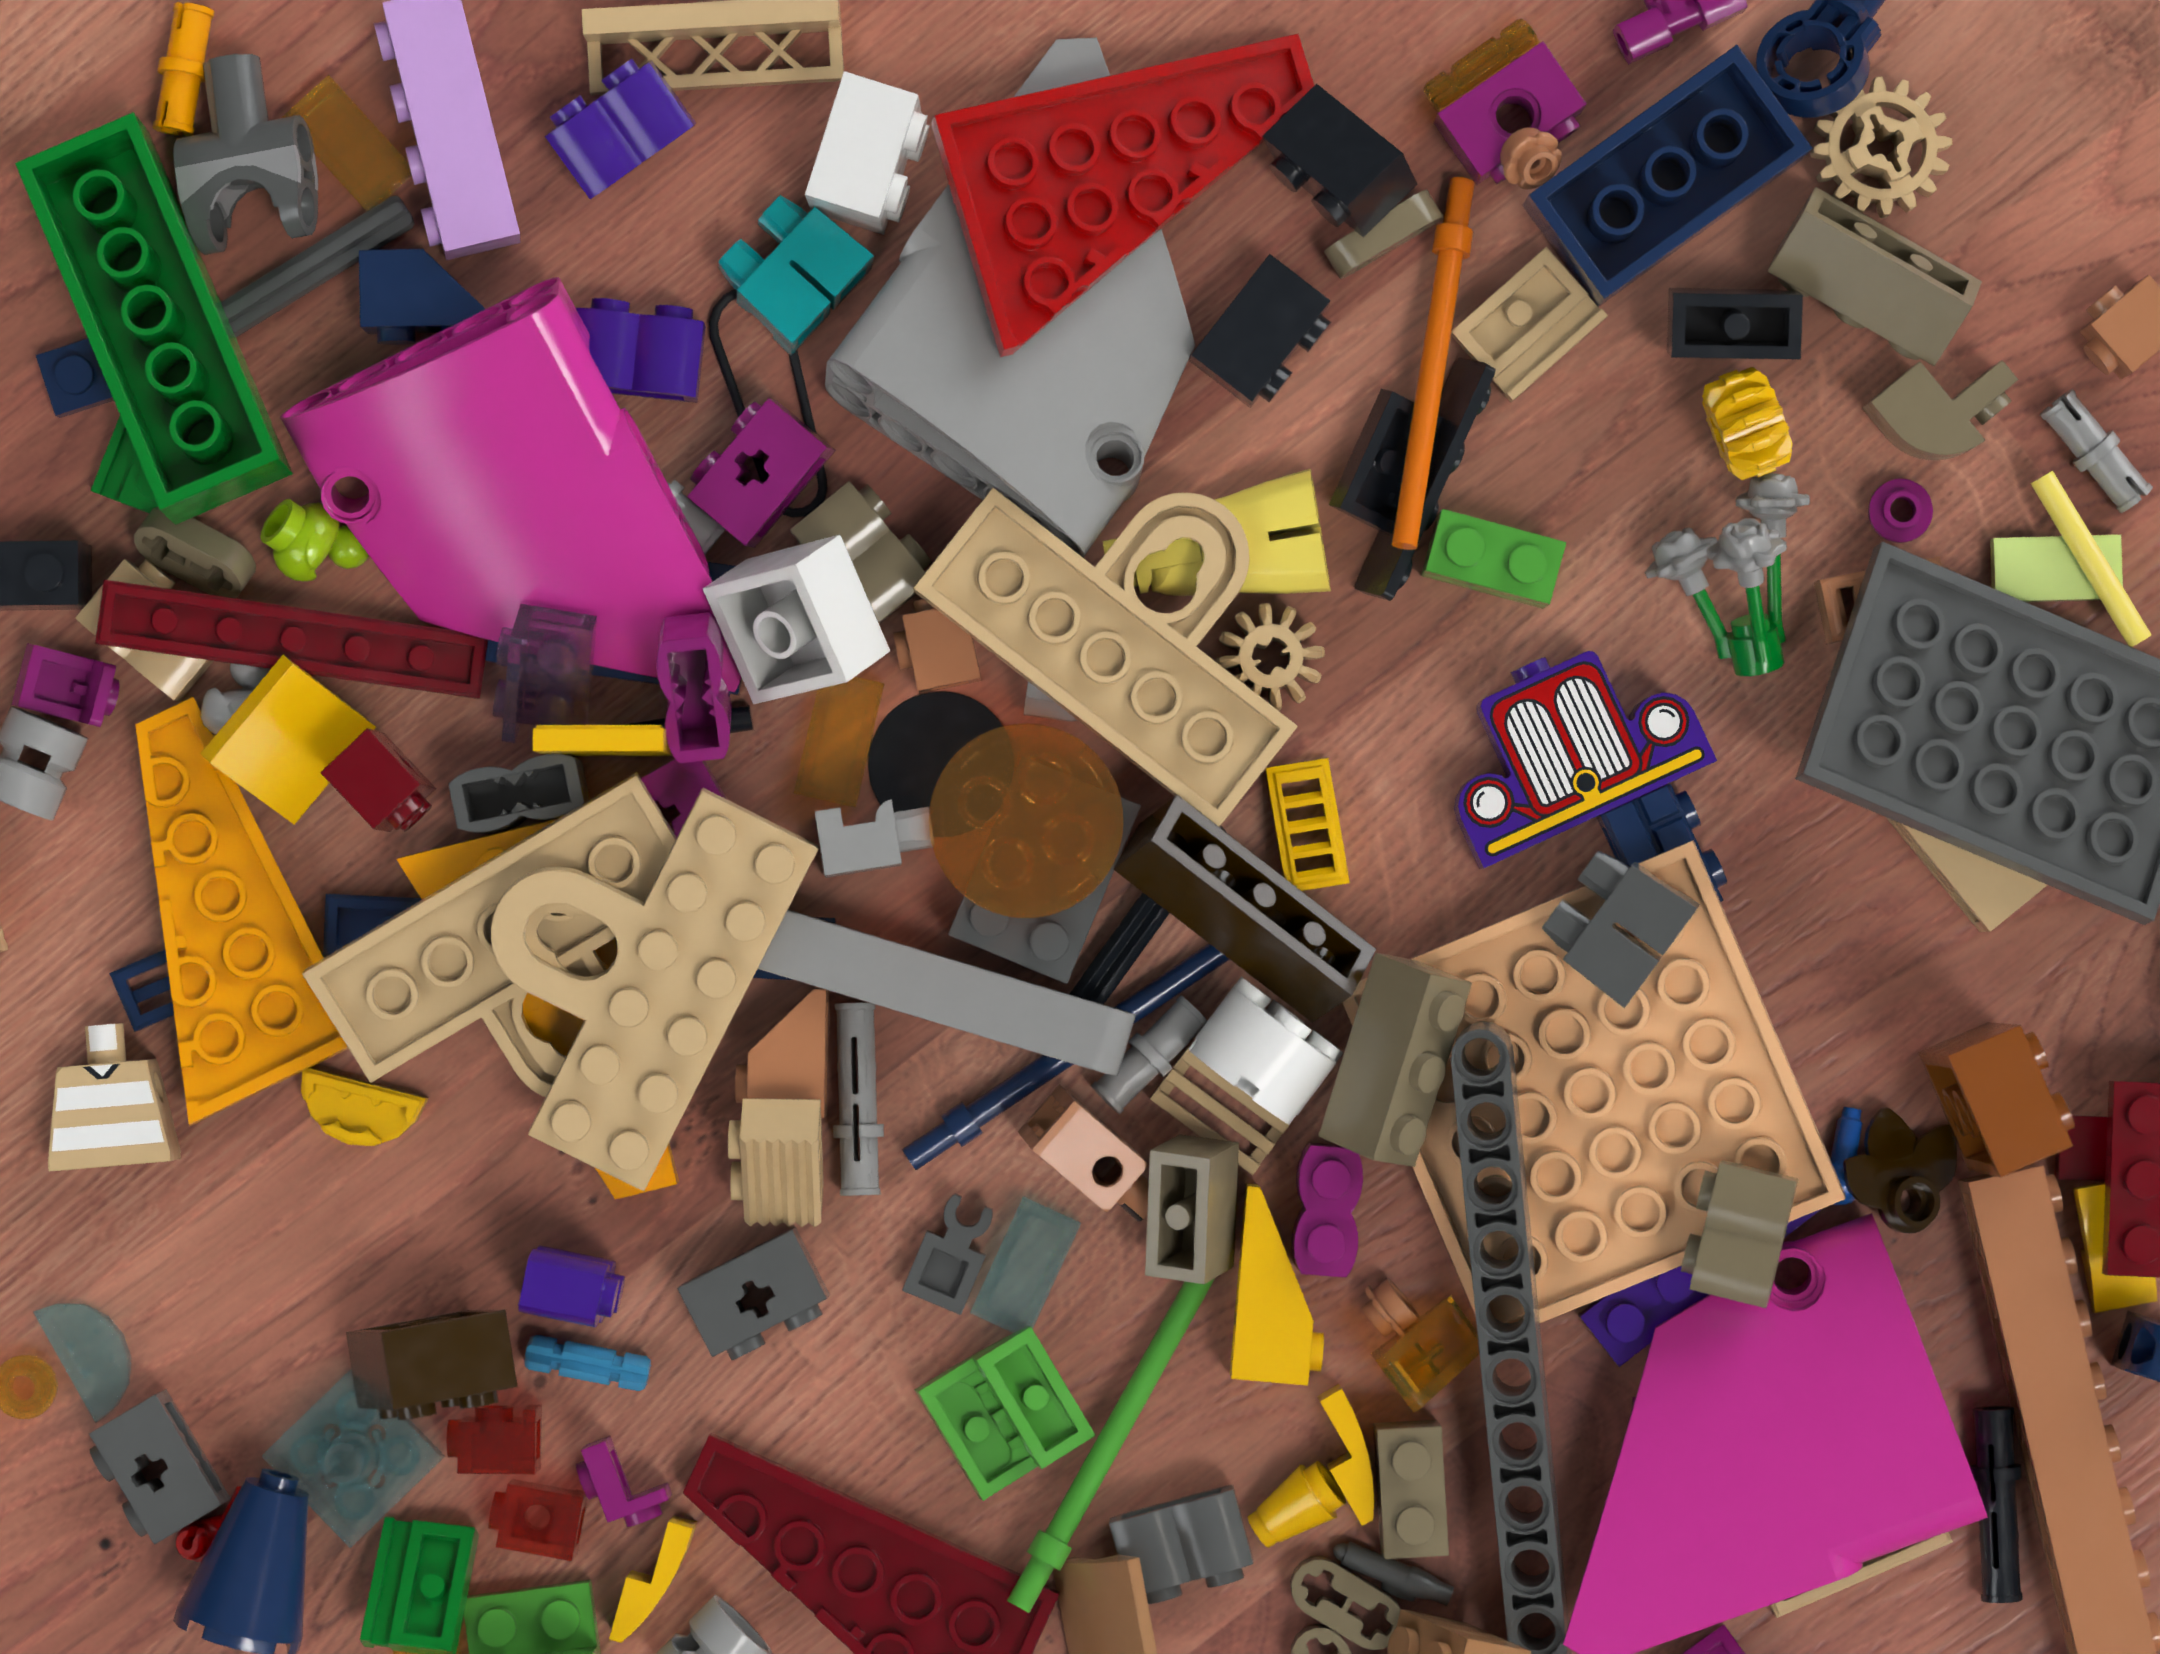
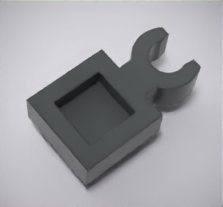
M955 1193L950 1197L944 1209V1221L948 1228L945 1237L928 1230L926 1231L902 1291L961 1315L986 1254L969 1248L973 1238L981 1236L989 1228L993 1217V1209L985 1206L981 1213V1218L976 1224L964 1225L956 1216V1210L960 1205L962 1196Z

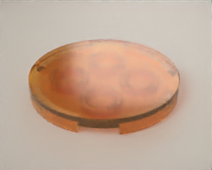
M1013 724L979 735L962 747L948 762L932 794L929 811V832L931 844L941 869L954 887L976 905L1000 915L1015 918H1038L1050 916L1073 907L1089 896L1102 883L1114 864L1120 848L1123 834V808L1118 787L1111 772L1088 745L1073 735L1054 727L1039 724Z

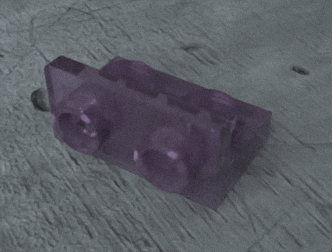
M521 604L513 628H502L496 663L499 666L507 667L506 680L499 679L497 683L493 716L503 718V742H516L521 723L534 726L587 725L590 710L597 616Z

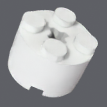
M1240 977L1195 1037V1041L1189 1047V1050L1233 1086H1237L1251 1096L1252 1100L1290 1125L1295 1116L1299 1115L1337 1064V1061L1344 1052L1316 1031H1312L1300 1018L1274 999L1265 1009L1271 998L1246 979Z

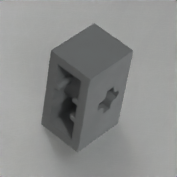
M796 1227L697 1276L677 1288L711 1356L714 1357L727 1351L731 1361L764 1345L766 1342L761 1332L783 1321L788 1331H792L821 1316L823 1313L818 1303L830 1296ZM753 1280L758 1288L770 1285L774 1295L766 1302L767 1313L761 1314L756 1306L744 1309L740 1300L748 1293L746 1282Z
M167 1389L151 1396L89 1433L95 1443V1446L90 1448V1455L97 1469L108 1482L116 1479L128 1499L127 1502L122 1504V1508L130 1525L140 1537L148 1534L154 1545L231 1499ZM162 1458L166 1462L168 1469L160 1475L161 1480L153 1478L147 1481L142 1470L149 1465L148 1459L153 1462Z

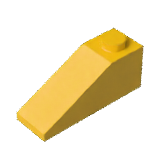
M1246 1183L1229 1374L1231 1379L1308 1386L1309 1370L1321 1371L1324 1333L1313 1332V1318L1261 1187L1258 1184Z

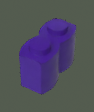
M631 58L601 80L608 91L587 105L581 95H579L549 117L556 128L549 132L545 138L589 199H592L696 124L652 60L639 68L633 58Z
M593 298L591 308H576L590 334V354L612 394L698 403L706 326L704 321L693 319V309L673 305H656L654 315L629 313V302L608 298Z
M539 1245L537 1249H532L527 1261L518 1310L522 1313L596 1328L598 1323H602L605 1317L611 1318L613 1313L618 1312L625 1276L614 1274L616 1261Z

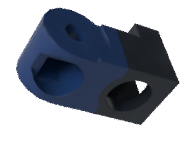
M2127 1311L2111 1366L2160 1382V1321Z

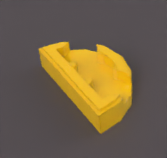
M313 1068L302 1071L301 1093L307 1103L310 1115L321 1126L325 1134L348 1145L375 1146L400 1137L418 1121L429 1099Z

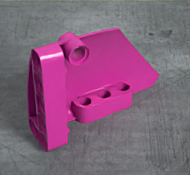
M559 277L550 278L535 284L309 396L281 415L280 418L321 490V500L326 512L331 518L347 525L377 567L421 621L556 657L658 678L656 662L660 629L664 618L710 612L715 618L702 589L713 582L709 575V565L702 547L632 416L625 408H619L589 351L590 334ZM347 476L357 477L367 485L369 492L358 499L346 498L338 492L335 482ZM722 634L724 646L722 679L727 685L728 690L735 692L742 677Z
M1872 1213L1796 1241L1783 1242L1779 1262L1790 1257L1802 1259L1808 1265V1275L1804 1283L1797 1288H1782L1774 1282L1766 1308L1709 1294L1655 1327L1615 1471L1564 1637V1646L1578 1654H1634L1841 1580L1862 1569V1562L1988 1518L1942 1392Z

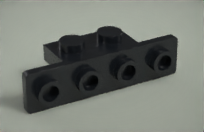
M1458 358L1443 387L1418 543L1423 532L1429 529L1437 516L1439 508L1438 499L1449 475L1456 470L1462 461L1465 452L1464 441L1473 421L1483 411L1491 395L1490 384L1496 369L1484 362ZM1381 389L1329 505L1379 530L1354 588L1366 595L1391 601L1397 590L1406 583L1410 576L1412 557L1415 550H1404L1392 546L1414 402L1393 391Z

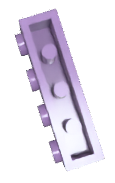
M392 0L383 2L386 21L375 23L374 27L383 61L396 60L401 83L390 85L389 87L398 123L410 120L412 123L417 145L405 147L414 185L427 183L432 207L420 210L429 246L442 244L447 261L520 243V232L462 1Z

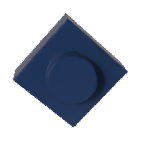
M88 338L36 355L55 416L63 418L114 401Z

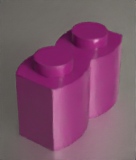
M710 612L665 617L660 629L656 662L657 676L661 689L668 699L665 719L666 739L670 751L678 763L724 759L729 747L732 704L729 690L722 679L723 638L719 625Z
M1308 1142L1300 1155L1296 1172L1297 1191L1303 1207L1295 1219L1292 1230L1291 1246L1293 1258L1301 1274L1347 1277L1353 1268L1358 1251V1231L1351 1213L1355 1209L1362 1191V1162L1359 1154L1339 1145Z

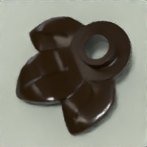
M1882 1108L1871 1119L1866 1129L1864 1139L1866 1155L1851 1156L1843 1161L1845 1181L1853 1197L1860 1204L1878 1209L1881 1219L1890 1229L1899 1233H1917L1928 1227L1936 1218L1940 1209L1939 1192L1955 1176L1957 1166L1955 1136L1952 1127L1945 1124L1937 1126L1916 1138L1914 1132L1897 1113L1890 1108ZM1904 1190L1910 1196V1206L1905 1212L1901 1208V1196Z

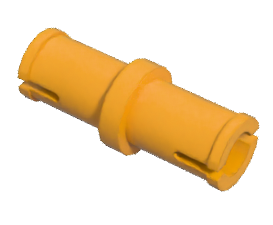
M176 2L173 4L174 14L166 57L159 58L157 71L163 75L156 119L153 121L152 128L164 134L183 137V135H194L193 126L200 85L205 82L203 63L205 62L211 21L214 18L215 12L203 5Z

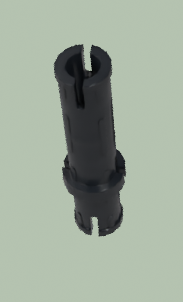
M1975 1407L1972 1410L1975 1419L1977 1464L1971 1465L1970 1469L1974 1480L1977 1481L1978 1491L1988 1518L1979 1521L1982 1573L1981 1601L1988 1603L2019 1602L2023 1600L2020 1586L2016 1480L2022 1479L2021 1464L2015 1463L2014 1407Z

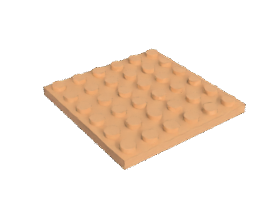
M1694 840L1638 863L1675 890L1681 891L1699 903L1700 906L1625 1008L1566 963L1563 958L1568 952L1559 947L1542 929L1545 922L1563 899L1587 917L1593 919L1606 900L1586 885L1411 958V960L1422 962L1472 982L1465 1004L1464 1016L1459 1024L1453 1046L1466 1027L1479 1021L1493 1022L1501 1026L1510 1036L1514 1051L1540 1323L1682 1266L1689 1235L1702 1236L1708 1211L1696 1209L1705 1171L1717 1173L1722 1160L1798 1178L1788 1222L1846 1199L1844 1190ZM1615 922V924H1616L1619 928H1621L1623 931H1625L1626 933H1628L1630 936H1632L1633 938H1635L1637 941L1643 942V941L1640 940L1638 937H1636V936L1633 935L1631 932H1629V931L1626 930L1624 927H1622L1620 924H1618V923ZM1368 977L1361 979L1353 995L1342 1002L1352 1026ZM1477 1038L1465 1045L1466 1059L1472 1066L1486 1070L1493 1068L1499 1063L1500 1054L1493 1042ZM1451 1049L1446 1065L1445 1077L1439 1087L1426 1129L1425 1141L1420 1148L1413 1169L1475 1313L1451 1068ZM1484 1102L1477 1104L1471 1109L1473 1124L1477 1129L1485 1133L1498 1132L1506 1125L1504 1112L1493 1103ZM1499 1167L1484 1168L1477 1174L1479 1187L1490 1196H1503L1512 1189L1510 1176ZM1505 1231L1491 1232L1483 1239L1485 1250L1495 1259L1507 1260L1518 1253L1517 1241ZM1500 1295L1490 1301L1491 1313L1497 1320L1503 1323L1518 1322L1525 1315L1521 1302L1511 1295Z

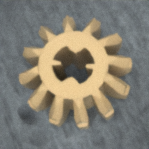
M1262 603L1259 606L1258 613L1261 626L1257 628L1246 613L1240 612L1235 616L1238 627L1246 635L1245 639L1231 632H1222L1219 641L1223 645L1239 652L1238 655L1219 657L1216 662L1226 670L1239 667L1240 674L1235 677L1242 683L1247 682L1253 686L1251 690L1259 696L1261 690L1269 691L1268 703L1280 711L1282 709L1280 689L1284 687L1291 699L1297 704L1306 699L1303 689L1294 680L1296 676L1313 684H1317L1320 681L1321 673L1302 664L1303 660L1323 658L1325 650L1322 646L1302 648L1300 642L1311 637L1316 631V627L1312 622L1304 624L1295 634L1288 629L1296 616L1295 608L1288 606L1282 614L1280 624L1277 625L1272 624L1270 604ZM1271 641L1278 642L1284 647L1280 656H1288L1286 669L1275 667L1270 675L1263 674L1256 668L1261 660H1253V649L1255 647L1266 649Z

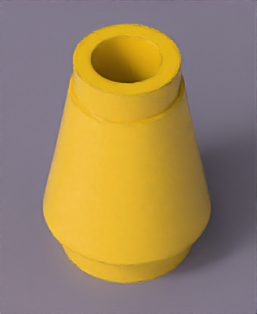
M1316 1461L1307 1468L1300 1464L1257 1507V1510L1248 1515L1247 1518L1259 1540L1267 1548H1270L1277 1542H1282L1337 1518L1336 1510L1346 1504V1499L1332 1474L1321 1462Z

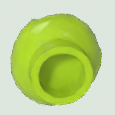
M286 499L279 503L270 513L261 531V541L273 549L276 567L285 576L296 581L305 582L316 579L317 574L315 570L327 555L337 566L344 569L357 568L369 557L347 525L340 526V522L331 518L320 502L300 506L291 499Z

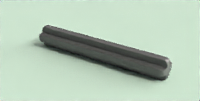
M391 196L222 301L221 304L235 337L237 338L358 263L359 250H378L411 230L415 223L405 203L398 196Z

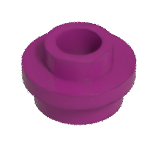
M1894 479L1884 483L1873 493L1868 505V517L1874 531L1885 540L1894 543L1909 542L1921 536L1929 527L1933 516V505L1927 491L1918 483L1908 479ZM1895 499H1905L1912 506V516L1907 522H1899L1892 517L1890 507Z

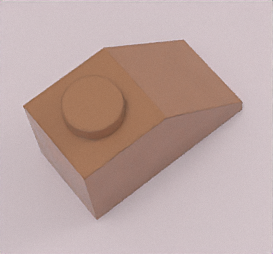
M813 989L748 1052V1065H736V1103H742L743 1098L821 1099V1118L827 1116L829 990Z

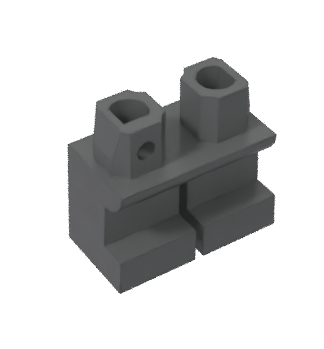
M1598 851L1577 880L1606 900L1593 919H1590L1563 899L1545 922L1542 929L1559 947L1568 952L1563 958L1566 963L1625 1008L1700 904L1681 891L1675 890L1637 862H1634L1629 867L1622 861ZM1615 922L1620 924L1622 927H1624L1626 930L1631 932L1633 935L1638 937L1643 942L1637 941L1635 938H1633L1628 933L1619 928L1615 924Z

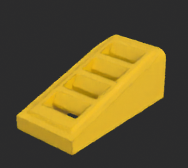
M1324 758L1265 768L1282 876L1301 891L1349 884L1348 868L1329 759ZM1318 778L1320 791L1283 797L1281 784ZM1322 804L1324 816L1289 822L1287 820L1286 809ZM1326 829L1328 841L1292 847L1290 834ZM1330 854L1331 867L1296 872L1294 859Z

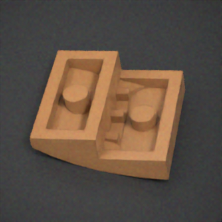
M1120 1554L1096 1560L1071 1557L1066 1559L1060 1571L1055 1568L1053 1569L1056 1590L1060 1592L1058 1600L1068 1654H1157L1139 1557Z

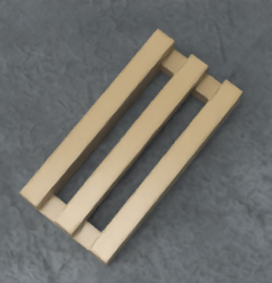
M1189 1048L1185 1050L1150 1098V1100L1200 1137L1228 1141L1168 1097L1176 1086L1257 1146L1250 1156L1239 1149L1238 1165L1251 1175L1256 1172L1261 1162L1290 1126L1252 1100L1251 1096L1237 1086H1233L1192 1054ZM1192 1066L1270 1124L1272 1127L1266 1135L1263 1136L1185 1078L1183 1075L1187 1069Z

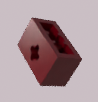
M367 728L320 772L374 830L391 832L393 829L397 831L401 828L406 832L432 807L426 798L436 788L382 732Z

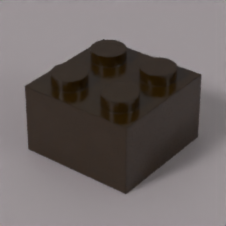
M465 1310L346 1332L357 1407L361 1409H379L380 1419L398 1417V1420H408L437 1414L435 1402L440 1401L442 1408L460 1406V1409L490 1405L499 1402L497 1391L518 1387L506 1310Z

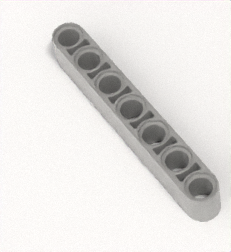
M787 910L758 969L1113 1076H1118L1136 1017L1133 1013L791 910Z

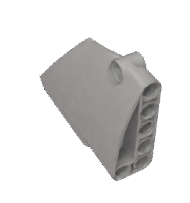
M1056 39L1014 97L1110 76L1098 39ZM948 184L906 242L900 254L899 266L827 361L825 388L829 395L847 411L980 499L984 500L991 489L995 488L1076 553L1084 557L1123 501L1128 500L1135 493L1143 469L1144 458L1195 347L1189 319L1162 229L1149 238L1013 355L1000 357ZM1105 458H1117L1127 465L1129 471L1120 476H1111L1099 468L1098 462Z

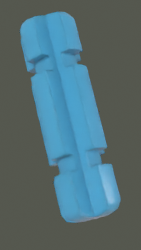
M541 1335L530 1337L524 1358L525 1367L528 1370L549 1374L554 1369L559 1370L558 1376L609 1385L611 1381L619 1382V1388L635 1391L645 1389L651 1369V1360L647 1356L626 1352L624 1357L616 1355L617 1350L566 1341L564 1345L557 1344L556 1338Z

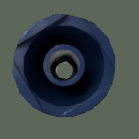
M262 1469L260 1478L248 1477L245 1479L177 1606L173 1621L179 1628L187 1631L189 1620L205 1626L202 1639L241 1651L257 1654H274L277 1643L286 1644L287 1654H296L299 1651L303 1638L309 1494L297 1488L299 1483L298 1477L278 1470Z

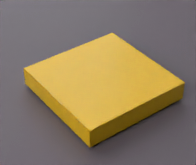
M282 655L200 754L211 765L295 825L329 784L320 772L367 728L374 730L376 726L298 665Z
M536 725V728H533V751L542 755L673 756L667 743L666 729L661 725Z

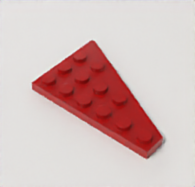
M1299 34L934 115L931 126L1000 357L1013 355L1264 142L1262 136L1315 86Z

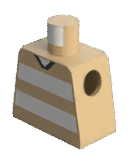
M123 1023L85 1026L88 1065L58 1067L56 1072L48 1155L49 1171L167 1162L181 1159V1149L157 1060L126 1061Z

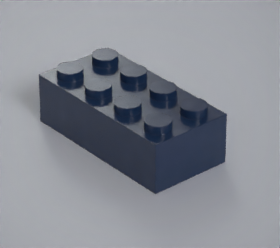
M1735 45L1530 193L1522 206L1578 283L1587 291L1588 296L1599 307L1803 160L1813 148L1739 46Z

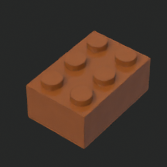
M1987 1022L1918 1052L1969 1170L2002 1177L2073 1147L2067 1133L2068 1130L2075 1128L2073 1117L2061 1093L2050 1094L2041 1070L2049 1067L2048 1060L2038 1037L2033 1031L2025 1034L2021 1025Z

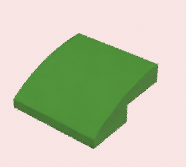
M1029 1325L975 1353L915 1389V1392L977 1496L983 1501L1036 1467L1040 1469L1045 1468L1096 1436L1032 1327Z

